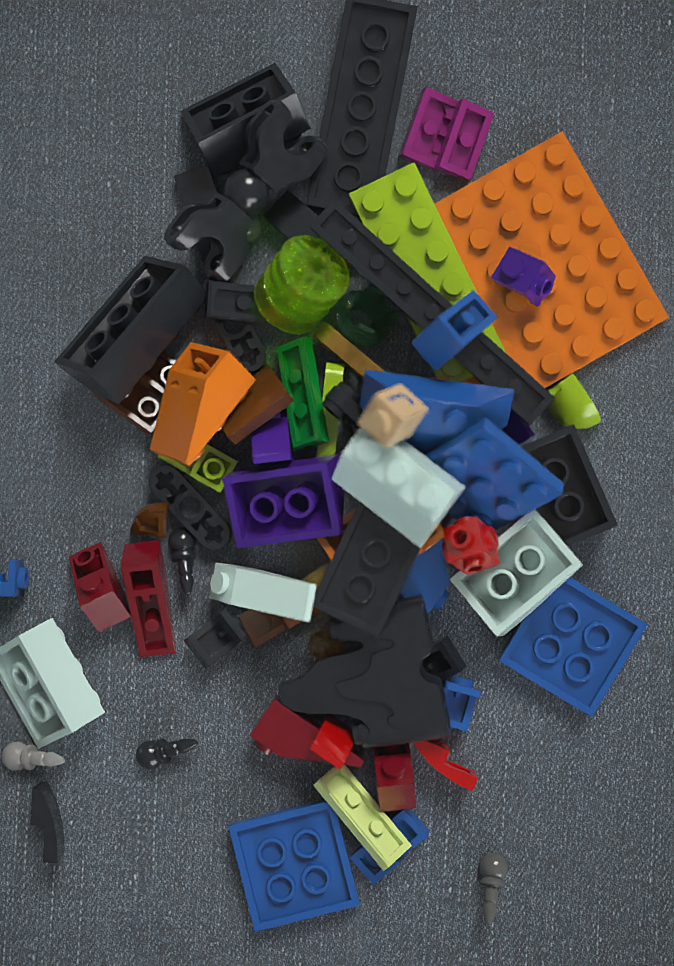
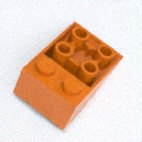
M191 342L169 369L150 450L190 466L193 461L202 455L205 445L215 432L225 425L228 415L235 406L246 398L248 389L256 379L229 351Z

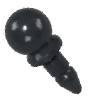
M177 528L168 537V547L173 552L171 560L177 562L178 574L180 575L179 583L184 593L190 595L194 583L191 561L196 559V553L193 551L196 546V538L187 528Z
M186 738L168 742L166 739L145 741L136 750V760L142 768L155 769L161 763H169L172 756L189 752L198 745V741Z

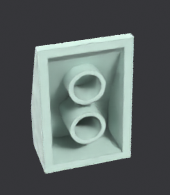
M536 509L523 516L498 538L499 547L497 549L501 564L469 575L460 570L450 579L497 637L508 633L583 565Z

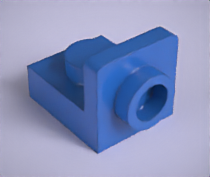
M9 560L8 580H5L4 573H0V596L16 597L23 595V589H27L29 583V570L27 567H24V560Z

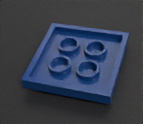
M486 417L424 455L466 487L448 513L457 520L463 517L477 516L487 526H492L495 531L563 493L564 483Z
M569 577L518 624L498 660L592 717L648 624Z
M325 799L229 823L228 828L255 932L360 906L339 817Z

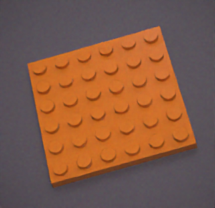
M563 131L435 203L478 295L498 317L492 324L507 355L544 388L669 318ZM509 246L544 261L555 274L553 288L550 294L543 298L539 306L531 304L525 296L498 285L492 280L491 276ZM475 377L463 381V383L482 385Z

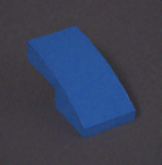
M411 809L398 810L390 817V820L412 845L390 867L383 871L362 844L351 854L350 859L373 885L399 865L404 855L428 837L430 830Z

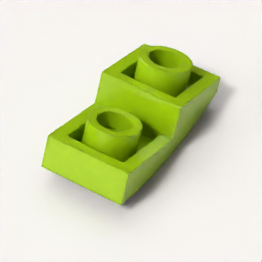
M209 444L205 445L202 455L193 461L190 466L159 454L157 456L218 492H221L224 487L222 477L231 473L238 462Z

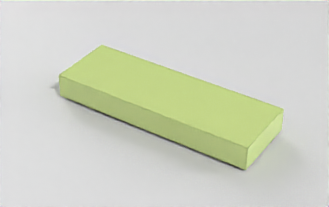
M343 765L340 770L333 767L313 785L383 871L390 867L412 846L386 813L380 812V806L346 765Z

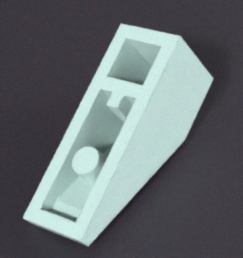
M215 563L214 574L210 581L211 590L209 598L230 605L310 622L316 584L252 567Z

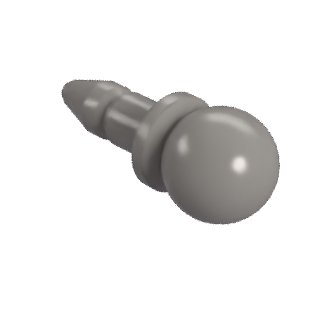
M12 742L2 752L4 765L14 771L23 768L25 770H33L36 765L53 767L65 762L62 756L54 752L38 751L35 745H26L22 742Z

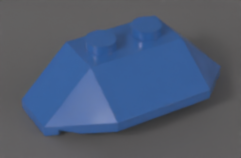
M365 370L360 399V407L364 412L375 394L398 384H402L429 408L411 437L404 439L421 454L429 453L485 417L500 430L507 426L514 389Z

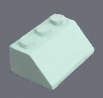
M362 426L343 451L332 476L334 482L420 548L466 488L406 441L402 440L384 448Z
M53 618L24 632L0 647V681L38 749L73 733L105 713L100 704L98 694L88 683L80 662L74 658L65 641L63 631L57 627Z

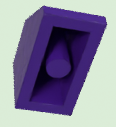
M280 412L252 432L254 464L259 466L294 461L288 417L281 418Z

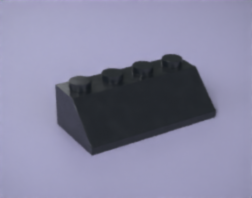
M144 256L54 362L99 397L119 404L122 399L130 395L134 385L142 375L154 366L156 358L166 346L177 338L180 329L185 323L198 313L201 304L206 299V291L185 265Z

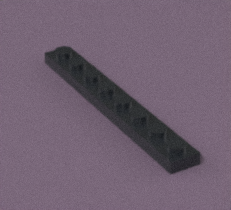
M336 199L310 225V230L422 331L453 306ZM483 332L452 357L482 385L514 389L511 411L528 426L555 399L549 391Z

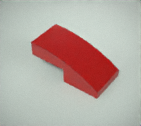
M326 714L319 724V730L310 742L309 749L340 770L355 742L352 728L333 715Z
M436 739L413 742L420 754L438 772L473 792L478 780L476 772L447 760L450 752L447 744Z

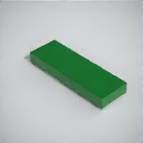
M302 337L276 348L282 384L294 400V402L286 407L293 451L299 452L329 442L324 408L321 405L322 397L312 339Z

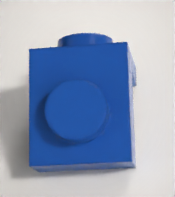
M453 675L452 681H442L451 727L467 732L476 698H480L481 691L473 688V680Z

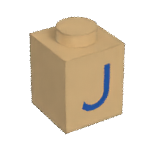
M398 384L375 394L358 424L384 448H387L411 437L429 408L402 384Z

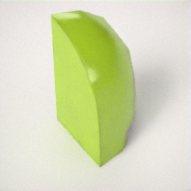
M574 374L567 376L547 390L555 397L547 407V410L560 424L565 426L574 424L576 429H588L601 423L597 408Z

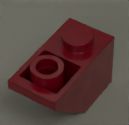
M99 542L69 556L79 606L99 632L130 618L131 614L125 592L103 544Z
M409 743L373 747L380 812L416 808Z

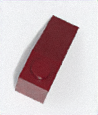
M160 540L124 544L121 571L140 658L176 653L167 574Z
M275 695L250 733V736L255 739L253 744L268 755L274 752L282 757L329 763L309 749L311 740L319 730V723L302 712L292 711L285 707L281 702V698ZM352 747L344 765L361 767L365 762L364 754Z

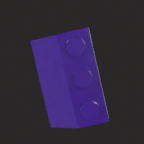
M338 454L240 468L222 477L236 548L341 535L343 531L345 489L332 480L339 462Z

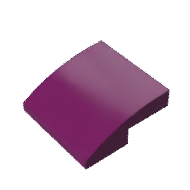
M425 87L421 90L398 156L423 167L469 181L475 170L494 112L468 100L461 99L457 101Z

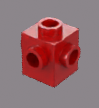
M477 516L460 518L454 522V525L442 528L445 542L442 543V551L446 561L466 575L478 573L501 564L497 549L499 547L497 534L492 526H487Z

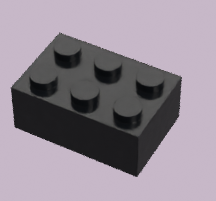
M574 424L520 446L564 483L562 495L536 508V510L568 547L618 526Z

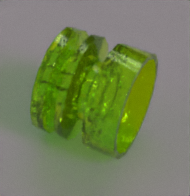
M308 235L292 237L283 244L279 252L274 256L273 261L258 278L254 287L255 302L260 313L270 324L280 330L293 334L310 332L320 324L329 313V310L346 293L350 283L349 269L344 259L320 238Z

